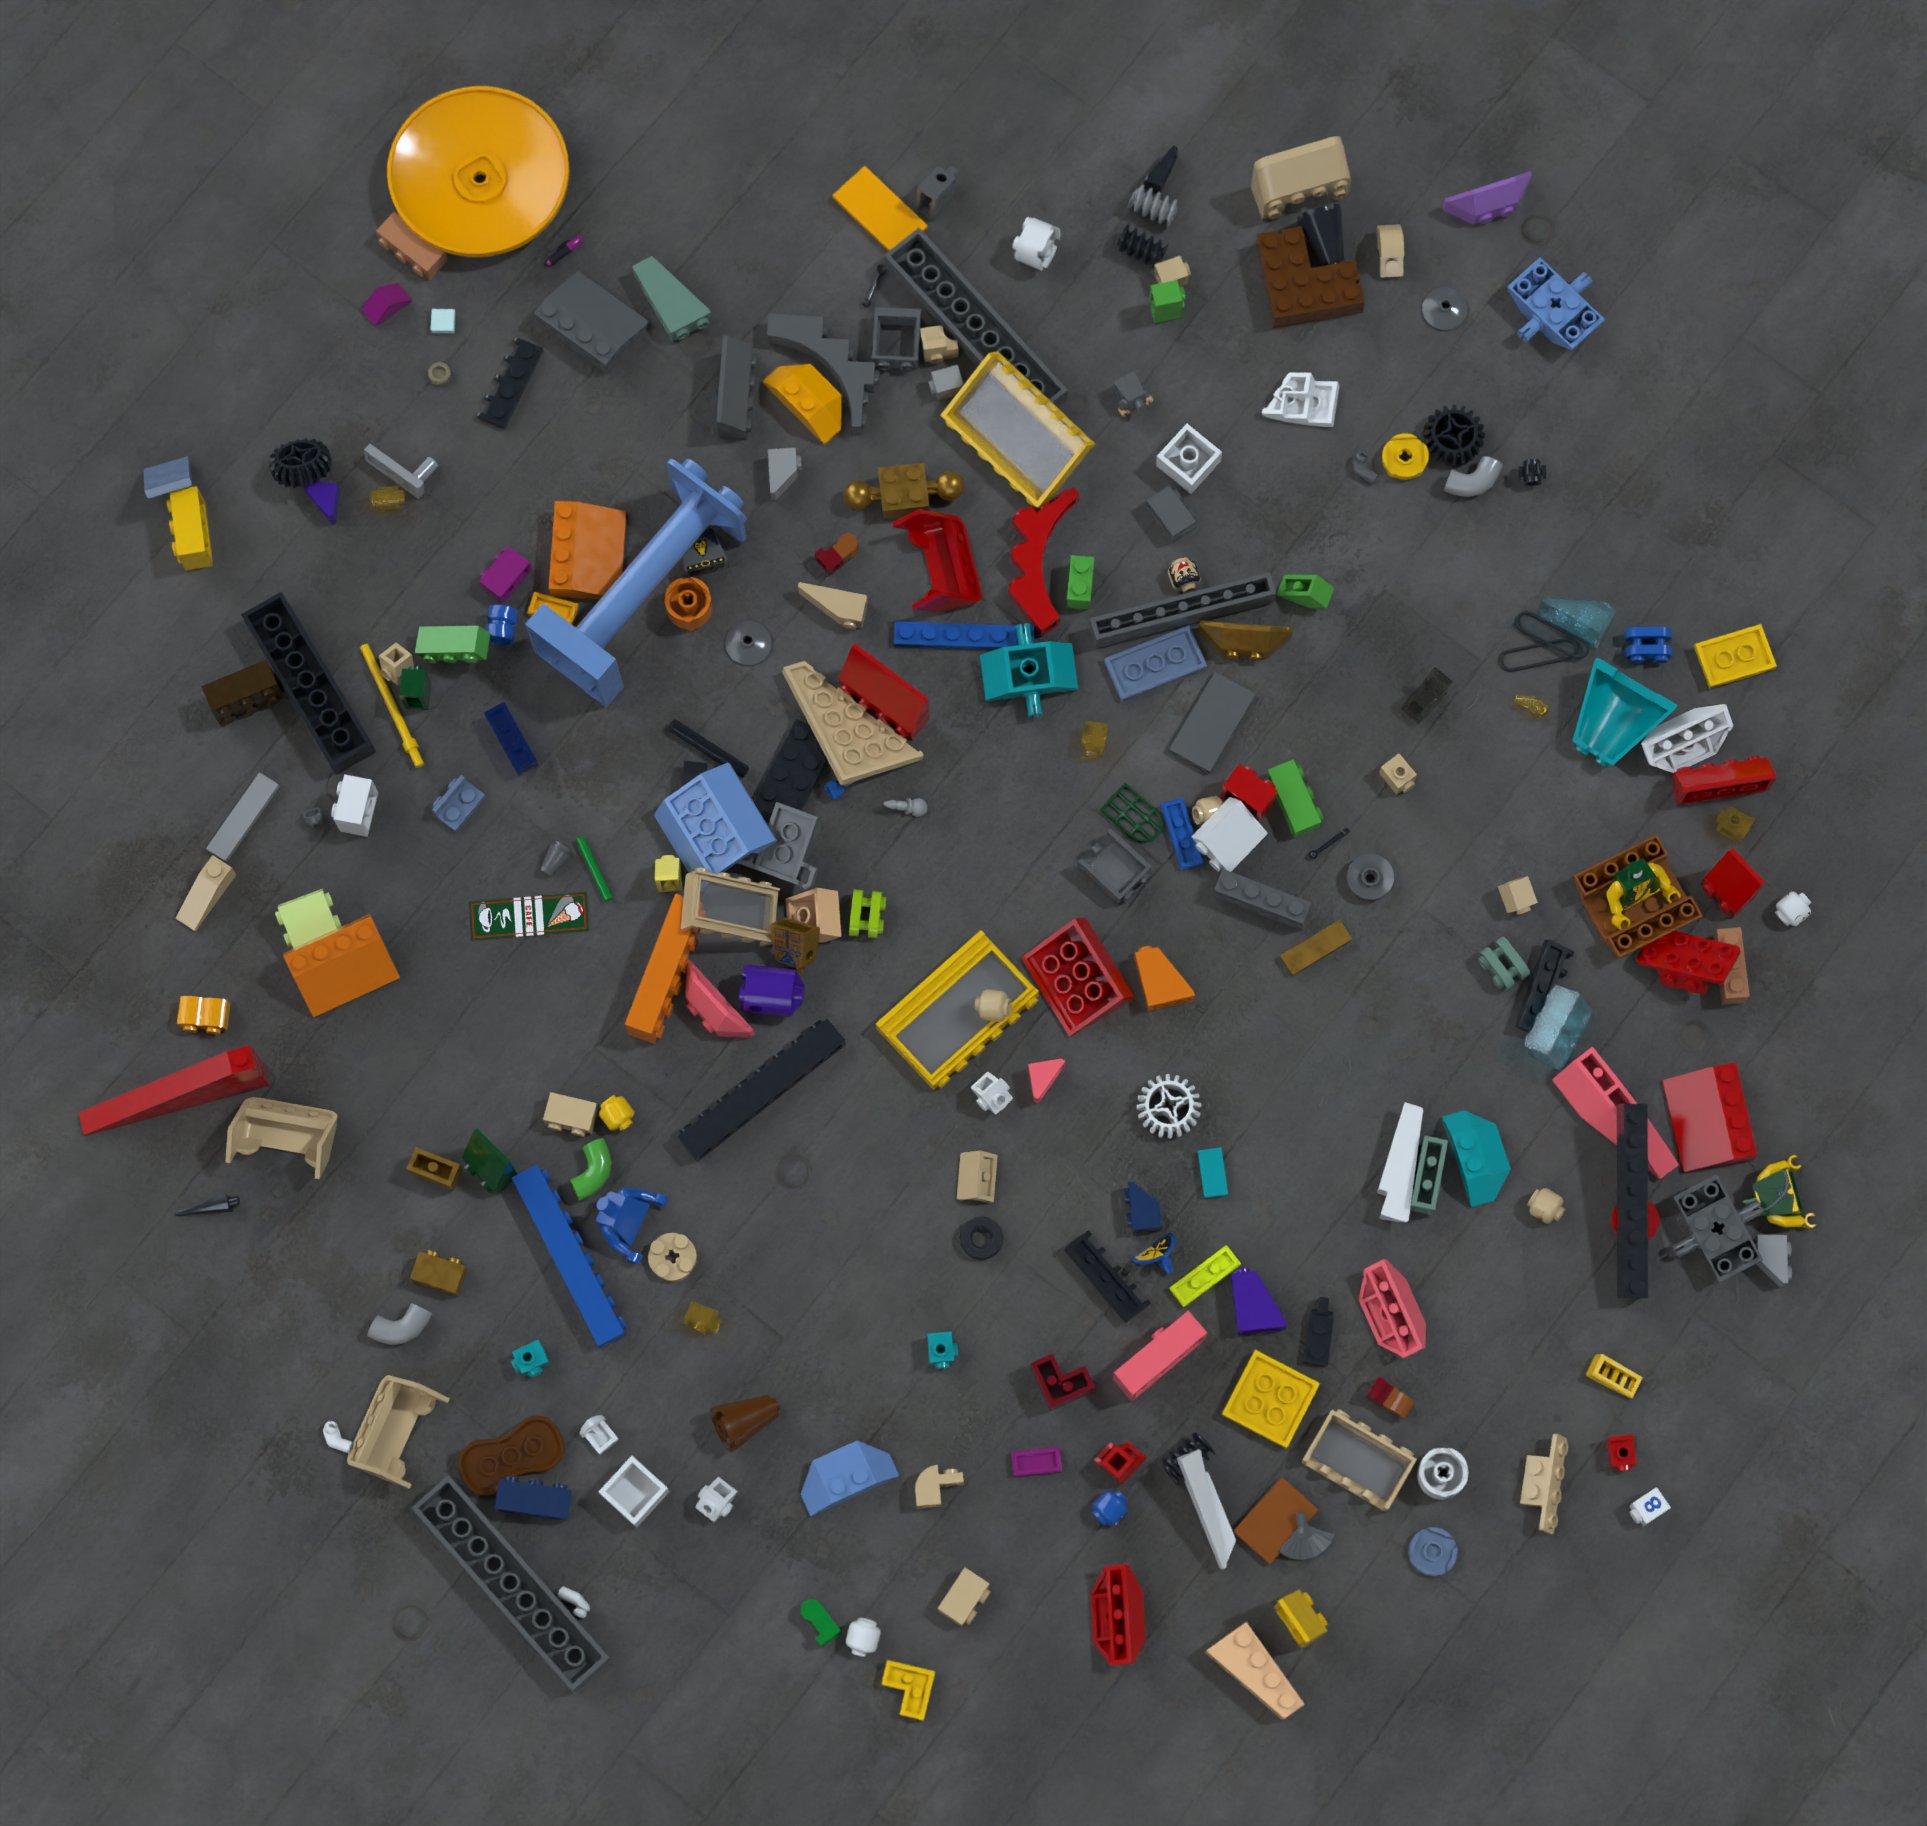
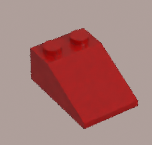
M1732 847L1704 877L1701 885L1707 896L1710 898L1714 897L1717 900L1722 912L1726 915L1730 914L1734 918L1755 899L1765 881Z

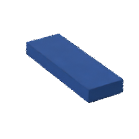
M1179 798L1162 803L1160 807L1181 871L1204 865L1201 852L1195 847L1197 843L1192 838L1195 833L1184 799Z

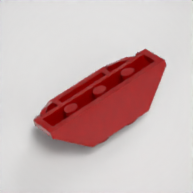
M1128 1564L1104 1566L1102 1574L1091 1592L1093 1643L1111 1666L1134 1664L1145 1642L1143 1590Z

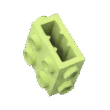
M323 889L278 905L279 911L275 912L279 925L284 924L287 933L283 935L288 948L292 946L296 948L342 927L338 915L333 916L330 907L334 905L329 892L324 894Z

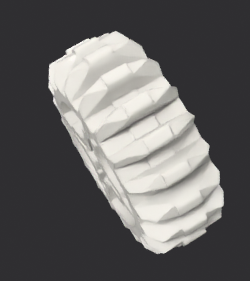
M1166 1074L1165 1081L1163 1082L1162 1078L1157 1076V1084L1149 1080L1148 1086L1150 1089L1147 1087H1142L1141 1089L1142 1093L1146 1096L1139 1095L1137 1099L1143 1103L1137 1105V1110L1144 1111L1138 1115V1118H1147L1143 1123V1127L1152 1125L1150 1129L1151 1134L1155 1133L1156 1129L1160 1130L1158 1134L1160 1138L1163 1137L1164 1132H1168V1139H1172V1132L1174 1131L1178 1137H1181V1128L1186 1133L1190 1132L1188 1124L1195 1126L1197 1123L1192 1117H1200V1112L1194 1109L1201 1108V1103L1194 1102L1199 1099V1094L1191 1095L1195 1090L1194 1085L1186 1088L1188 1080L1184 1079L1180 1084L1178 1083V1075L1175 1076L1174 1081H1170V1075ZM1166 1089L1176 1090L1184 1097H1173ZM1160 1092L1161 1102L1155 1105V1108L1149 1109L1151 1098L1154 1094ZM1165 1100H1167V1102H1169L1170 1105H1176L1173 1106L1172 1113L1171 1111H1169L1168 1108H1162L1165 1107ZM1188 1104L1189 1111L1187 1115L1178 1122L1177 1110L1183 1108V1105ZM1154 1115L1167 1117L1171 1124L1158 1121L1154 1118Z

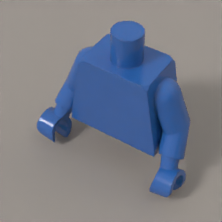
M622 1188L618 1193L610 1191L606 1197H601L597 1201V1208L600 1211L596 1218V1223L602 1228V1234L610 1247L619 1254L627 1256L625 1258L627 1262L639 1263L643 1256L632 1252L628 1245L632 1246L650 1206L646 1202L652 1201L658 1207L662 1205L666 1207L668 1198L666 1195L656 1192L654 1195L651 1194V1191L639 1188Z

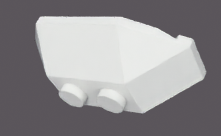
M1725 704L1694 708L1656 726L1646 736L1641 745L1649 765L1674 773L1678 768L1690 767L1717 754L1728 732L1731 731L1733 723Z

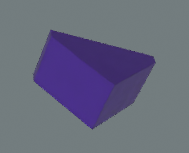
M313 482L312 485H305L303 489L332 525L336 523L340 489L337 483Z

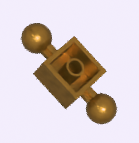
M924 463L878 467L880 486L870 487L863 481H853L844 489L843 499L845 504L853 510H863L870 505L871 501L882 500L883 519H900L918 509L929 511L928 495L938 494L942 499L948 501L959 498L964 491V481L958 473L953 471L941 473L934 481H926Z

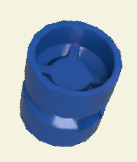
M505 605L489 606L487 621L490 623L485 626V630L491 633L490 643L497 645L513 644L515 629L512 627L517 623L518 610Z

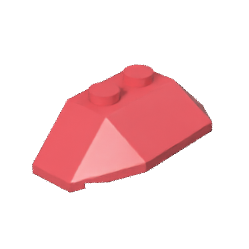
M690 961L687 964L685 998L688 1003L686 1005L687 1009L694 1016L698 1014L704 1020L701 1024L709 1033L714 1031L717 1036L752 1038L755 1035L754 1029Z
M1383 1259L1365 1268L1359 1302L1378 1345L1403 1358L1424 1349L1426 1322L1406 1278L1387 1259Z

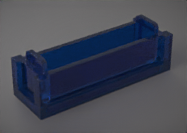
M505 702L484 712L518 777L523 775V771L533 766L535 768L539 766Z

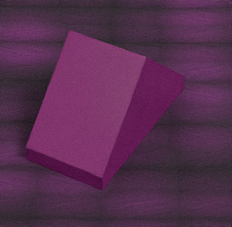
M399 283L376 287L362 307V311L374 327H376L411 303L412 300Z

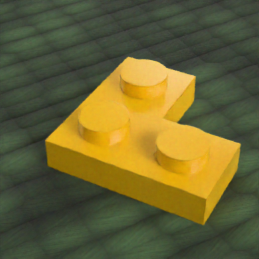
M887 1660L881 1685L904 1690L905 1694L900 1715L924 1721L935 1671Z

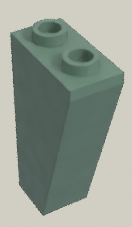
M653 256L632 266L636 280L672 342L677 339L682 340L686 338L690 332L696 329H704L712 321L710 310Z

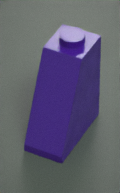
M1250 1268L1237 1269L1236 1273H1232L1231 1284L1237 1335L1286 1330V1320L1257 1272H1250Z

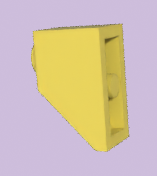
M665 855L661 859L655 860V883L658 892L682 891L681 863L679 858H675L673 855Z

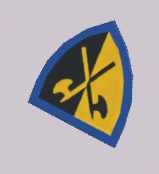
M1169 1232L1131 1258V1261L1136 1264H1148L1157 1261L1165 1275L1170 1274L1174 1269L1171 1266V1259L1167 1256L1176 1244L1175 1236Z

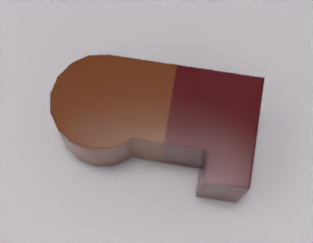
M843 534L839 537L838 543L826 552L822 547L814 553L815 560L831 576L857 554L858 542L853 534Z
M1378 1376L1365 1397L1401 1419L1407 1417L1415 1404L1410 1397L1399 1392L1398 1389L1387 1383L1380 1376Z

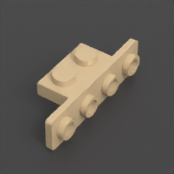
M1553 1434L1549 1457L1527 1455L1520 1504L1542 1507L1539 1530L1547 1534H1553L1554 1528L1558 1523L1556 1513L1557 1506L1561 1500V1480L1565 1474L1564 1458L1568 1452L1567 1438L1559 1434Z

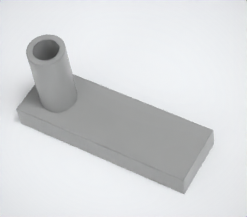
M369 444L364 449L366 462L418 499L424 494V481L438 467L435 460L427 457L412 474L373 445Z

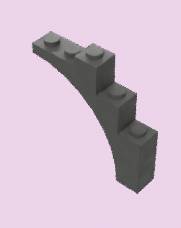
M769 314L767 328L768 344L787 346L801 351L828 369L841 385L849 402L853 434L862 435V427H867V413H863L864 405L868 406L869 392H874L875 384L879 385L880 371H876L875 363L853 361L854 348H850L849 340L828 338V325H824L823 317Z

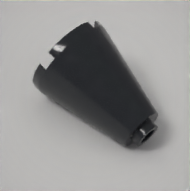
M1333 204V209H1327L1326 205L1302 213L1303 217L1297 216L1298 223L1302 226L1303 233L1322 266L1344 261L1342 209L1340 204Z

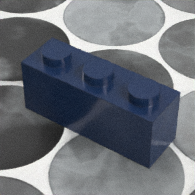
M505 1476L504 1480L499 1479L494 1511L567 1521L572 1490L567 1489L565 1484L553 1483V1487L543 1486V1481L529 1480L528 1483L519 1482L517 1477Z

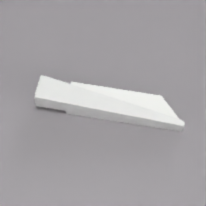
M1197 1449L1178 1457L1177 1461L1219 1568L1225 1569L1236 1539L1210 1475L1207 1471L1205 1472L1201 1451Z

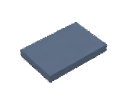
M188 456L144 469V489L147 498L156 497L192 485L191 465Z

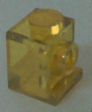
M1085 720V732H1083L1081 746L1085 747L1084 756L1091 759L1103 757L1108 724Z
M1729 806L1727 811L1722 809L1716 821L1719 822L1716 830L1741 844L1756 818L1749 817L1734 807ZM1731 818L1734 819L1735 821L1739 822V823H1738V824H1733V823L1731 822Z
M691 1301L683 1320V1325L689 1329L691 1324L693 1325V1330L706 1334L707 1331L717 1333L722 1319H719V1311Z

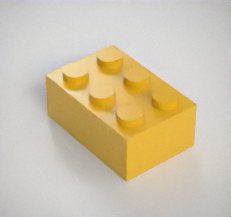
M188 487L170 492V499H167V507L169 513H172L173 520L169 521L171 534H174L176 541L172 542L174 556H177L178 563H182L185 570L212 567L213 560L206 505L198 487Z

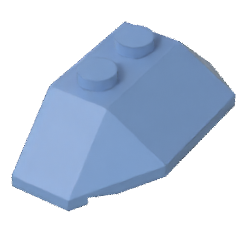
M855 1441L812 1461L801 1496L812 1517L900 1476L889 1453L860 1441Z

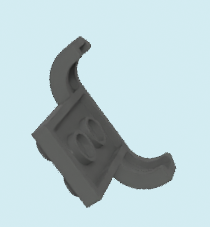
M776 802L768 826L777 841L759 854L750 853L737 864L794 883L803 889L814 886L820 868L807 863L806 860L821 817Z

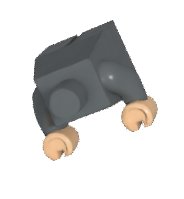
M1134 371L1114 381L1116 395L1121 400L1118 404V410L1123 417H1125L1126 413L1129 415L1130 410L1135 408L1138 412H1142L1146 408L1145 404L1148 405L1149 401L1150 403L1153 402L1150 391L1147 388H1142L1141 382Z

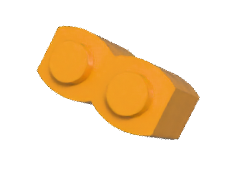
M181 996L177 1024L183 1028L184 1032L196 1033L197 1029H204L208 1034L219 1035L220 1031H227L231 1003L226 999Z

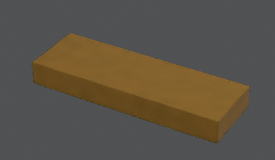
M1339 919L1281 954L1280 959L1293 977L1348 944L1353 938Z

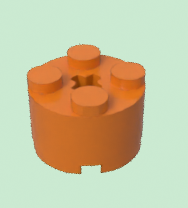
M693 577L679 578L673 581L665 592L667 615L677 627L693 631L703 626L709 620L713 610L712 599L708 587L701 580Z

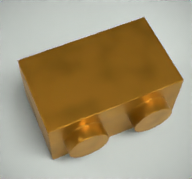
M415 1147L406 1168L410 1175L451 1191L455 1190L463 1172L460 1164Z
M427 1250L426 1253L419 1251L410 1280L415 1284L459 1297L468 1271L466 1266L463 1265V1261L452 1257L448 1261L440 1258L441 1254Z

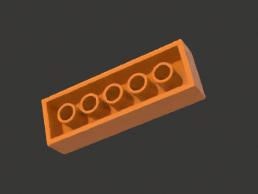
M678 894L674 895L624 1024L628 1035L653 1044L656 1043L657 1038L661 1039L664 1034L665 1025L663 1023L665 1017H670L674 1007V1004L671 1003L674 995H678L680 992L682 973H687V964L690 962L688 960L691 951L695 952L699 942L697 934L701 928L692 927L687 930H681L684 896ZM699 902L698 916L705 917L706 911H704L702 903Z

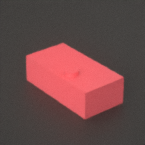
M1187 1311L1167 1329L1161 1327L1151 1336L1153 1340L1114 1372V1382L1132 1402L1204 1342L1207 1336L1206 1330Z

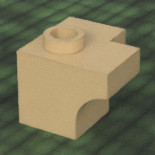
M943 325L920 328L925 362L939 363L943 359L958 357L957 340H950L945 336Z

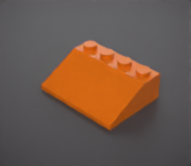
M555 501L549 591L552 597L601 599L623 573L626 511L582 502Z
M371 914L283 953V957L313 1018L400 978Z

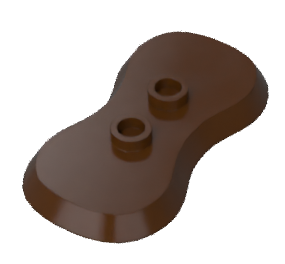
M545 1416L528 1417L502 1437L480 1439L465 1446L458 1457L459 1473L464 1484L472 1493L479 1496L496 1494L499 1479L504 1480L505 1476L518 1477L525 1473L544 1472L558 1465L564 1456L563 1437L551 1419Z

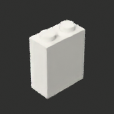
M1229 797L1197 830L1192 838L1197 843L1195 845L1197 850L1210 858L1209 863L1215 870L1219 872L1225 869L1231 872L1268 833L1240 800Z

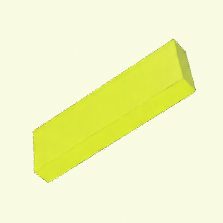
M1226 1245L1172 1285L1169 1290L1181 1306L1185 1308L1241 1266V1263Z

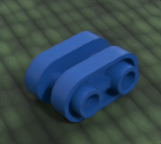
M1631 627L1626 629L1625 641L1632 643L1631 646L1625 648L1626 659L1634 664L1644 663L1645 660H1654V663L1658 664L1667 663L1668 659L1673 657L1672 646L1665 645V642L1672 640V629L1668 627ZM1642 643H1656V645H1642Z

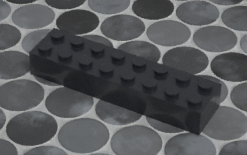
M282 591L242 613L241 616L335 775L375 753L376 750Z

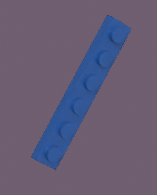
M895 621L894 646L996 650L1002 647L1017 646L1018 637L1016 625ZM1031 626L1032 643H1034V626Z

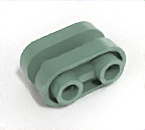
M1502 936L1494 942L1496 950L1492 951L1489 947H1486L1479 952L1480 958H1478V962L1484 970H1489L1494 976L1492 977L1494 984L1499 989L1503 988L1507 991L1515 985L1513 977L1517 976L1523 980L1530 975V971L1509 941ZM1503 957L1510 967L1508 970H1506L1499 958Z

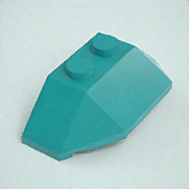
M1465 1110L1443 1116L1442 1121L1471 1208L1493 1202L1511 1170L1496 1124Z

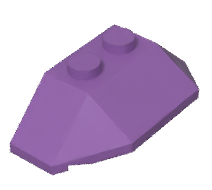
M1529 171L1471 191L1447 197L1444 199L1443 210L1473 225L1477 223L1486 224L1499 216H1510L1517 210L1529 186L1532 174Z

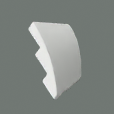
M1288 373L1283 380L1282 386L1274 393L1273 400L1267 408L1262 410V415L1289 423L1333 427L1339 384L1338 382L1315 381L1311 373Z

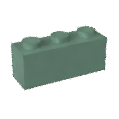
M1424 1136L1414 1180L1410 1211L1433 1215L1436 1208L1448 1140Z

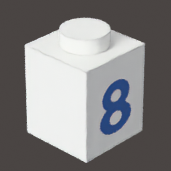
M1657 1487L1629 1506L1632 1509L1630 1514L1637 1524L1641 1522L1643 1526L1671 1508Z

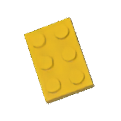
M1761 624L1694 645L1709 689L1768 672L1777 667Z

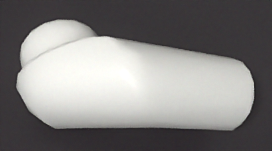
M334 1421L327 1422L323 1429L327 1445L349 1453L353 1442L341 1437L339 1428Z
M561 1587L558 1597L576 1606L573 1611L574 1615L582 1619L585 1618L587 1612L590 1611L589 1604L578 1592Z

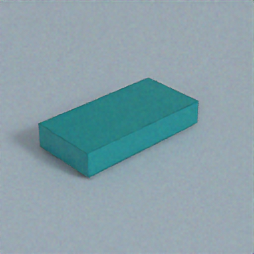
M1222 1148L1198 1150L1204 1199L1228 1196Z

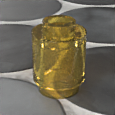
M399 486L376 487V490H371L372 508H378V510L401 509V504H405L404 490H400Z

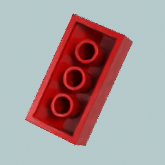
M1752 756L1746 758V761L1741 762L1732 759L1715 766L1713 763H1706L1700 765V768L1695 769L1681 767L1674 772L1671 780L1676 805L1769 791L1777 777L1768 758Z

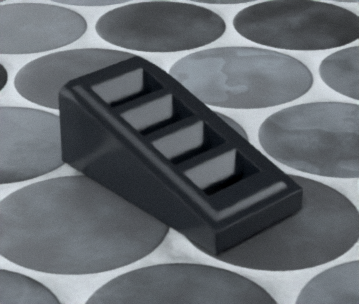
M1173 145L1145 177L1144 189L1149 190L1152 188V192L1156 194L1162 192L1178 157L1176 146Z

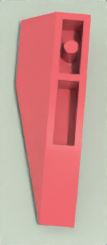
M1591 1047L1554 1077L1552 1082L1584 1121L1617 1146V1105L1637 1103L1594 1047ZM1648 1119V1171L1660 1180L1678 1167L1679 1164Z

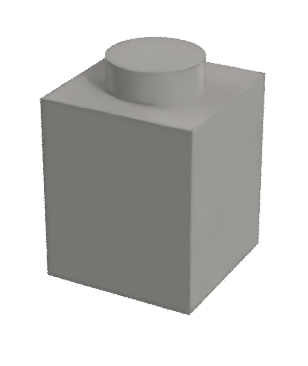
M958 365L931 372V380L928 381L931 394H936L938 401L956 396L964 385Z

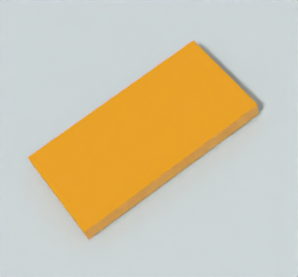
M866 166L832 195V198L888 252L917 228H920L923 232L928 229V225Z

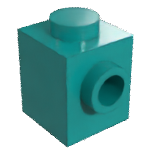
M952 1332L927 1334L930 1366H935V1369L950 1368L949 1364H954V1358L958 1357L957 1343H952Z
M539 1340L512 1352L514 1359L511 1360L516 1373L521 1372L524 1377L528 1375L529 1378L535 1377L543 1372V1368L551 1365Z

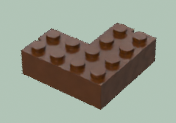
M1302 226L1283 229L1279 235L1277 231L1257 234L1256 249L1273 328L1363 313L1365 301L1361 283L1359 284L1360 278L1356 260L1311 268Z

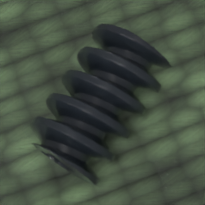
M1127 224L1118 240L1119 251L1123 253L1127 249L1128 256L1131 257L1135 253L1136 260H1140L1143 257V263L1148 264L1151 261V267L1154 268L1155 264L1163 260L1168 244L1163 248L1161 239L1154 244L1153 235L1146 240V232L1138 236V228L1130 232V224Z
M1195 1432L1192 1434L1194 1442L1186 1439L1184 1441L1186 1448L1182 1445L1177 1446L1179 1454L1171 1451L1169 1453L1171 1460L1166 1457L1162 1458L1164 1470L1176 1485H1180L1178 1476L1184 1478L1177 1461L1178 1457L1200 1449L1202 1458L1209 1461L1208 1452L1210 1451L1215 1454L1209 1443Z

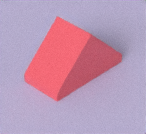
M1062 1058L1028 1064L1035 1103L1038 1104L1065 1067V1061Z

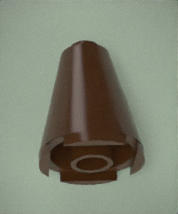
M769 1395L714 1406L710 1408V1413L715 1412V1416L711 1417L712 1423L721 1442L727 1441L729 1447L726 1449L731 1453L779 1416L778 1411L781 1409L775 1397L771 1398Z

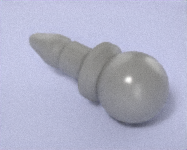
M907 798L906 801L890 800L884 802V806L890 809L903 810L905 814L909 815L911 813L915 817H921L927 812V803L921 798L913 800Z

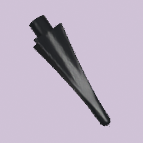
M225 1193L203 1203L177 1210L175 1215L233 1212L232 1207L240 1205L239 1196L231 1197Z

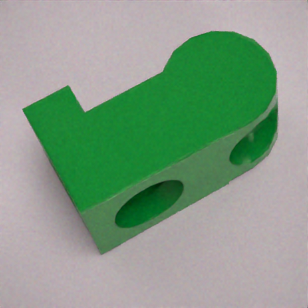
M809 1599L802 1604L801 1614L820 1633L815 1639L822 1648L841 1634L840 1629L817 1600Z

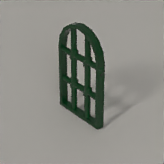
M1126 783L1100 809L1128 837L1137 842H1151L1162 831L1163 821L1156 808L1152 807ZM1125 787L1136 796L1133 802L1120 793ZM1117 796L1129 805L1125 810L1119 809L1112 802ZM1139 800L1151 809L1148 814H1144L1135 806ZM1108 805L1120 813L1116 820L1104 810ZM1130 809H1134L1144 818L1139 824L1126 815ZM1153 813L1158 816L1160 827L1150 819ZM1122 818L1128 820L1135 827L1131 832L1119 823ZM1145 822H1149L1158 832L1155 836L1151 837L1141 826ZM1136 831H1140L1148 839H1139L1134 834Z

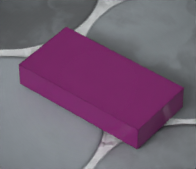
M1060 1447L1011 1452L1014 1477L1062 1472Z

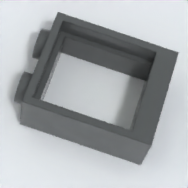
M875 307L872 362L875 363V367L881 370L900 368L904 371L919 368L921 309ZM881 324L915 326L913 357L879 355Z

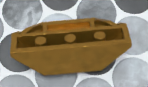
M1200 620L1199 633L1220 656H1225V658L1231 660L1245 657L1251 661H1262V659H1268L1292 639L1293 627Z

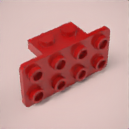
M1674 931L1642 947L1636 960L1639 965L1657 969L1662 985L1705 995L1708 989L1707 981L1723 984L1741 951L1740 947Z

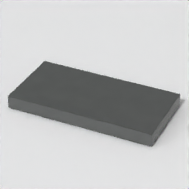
M1215 672L1172 743L1169 752L1210 774L1256 694Z

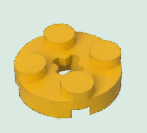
M1408 433L1392 437L1385 445L1382 453V463L1388 475L1400 480H1410L1422 475L1429 458L1428 449L1424 442L1422 443L1416 436ZM1403 452H1407V455L1411 456L1412 459H1408L1405 462L1399 456H1402Z

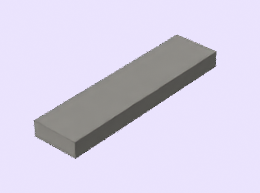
M259 772L206 850L227 863L280 787L279 784Z

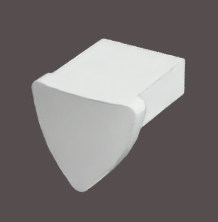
M597 1415L588 1419L580 1430L581 1437H586L600 1455L619 1440L604 1422L606 1419L603 1415Z

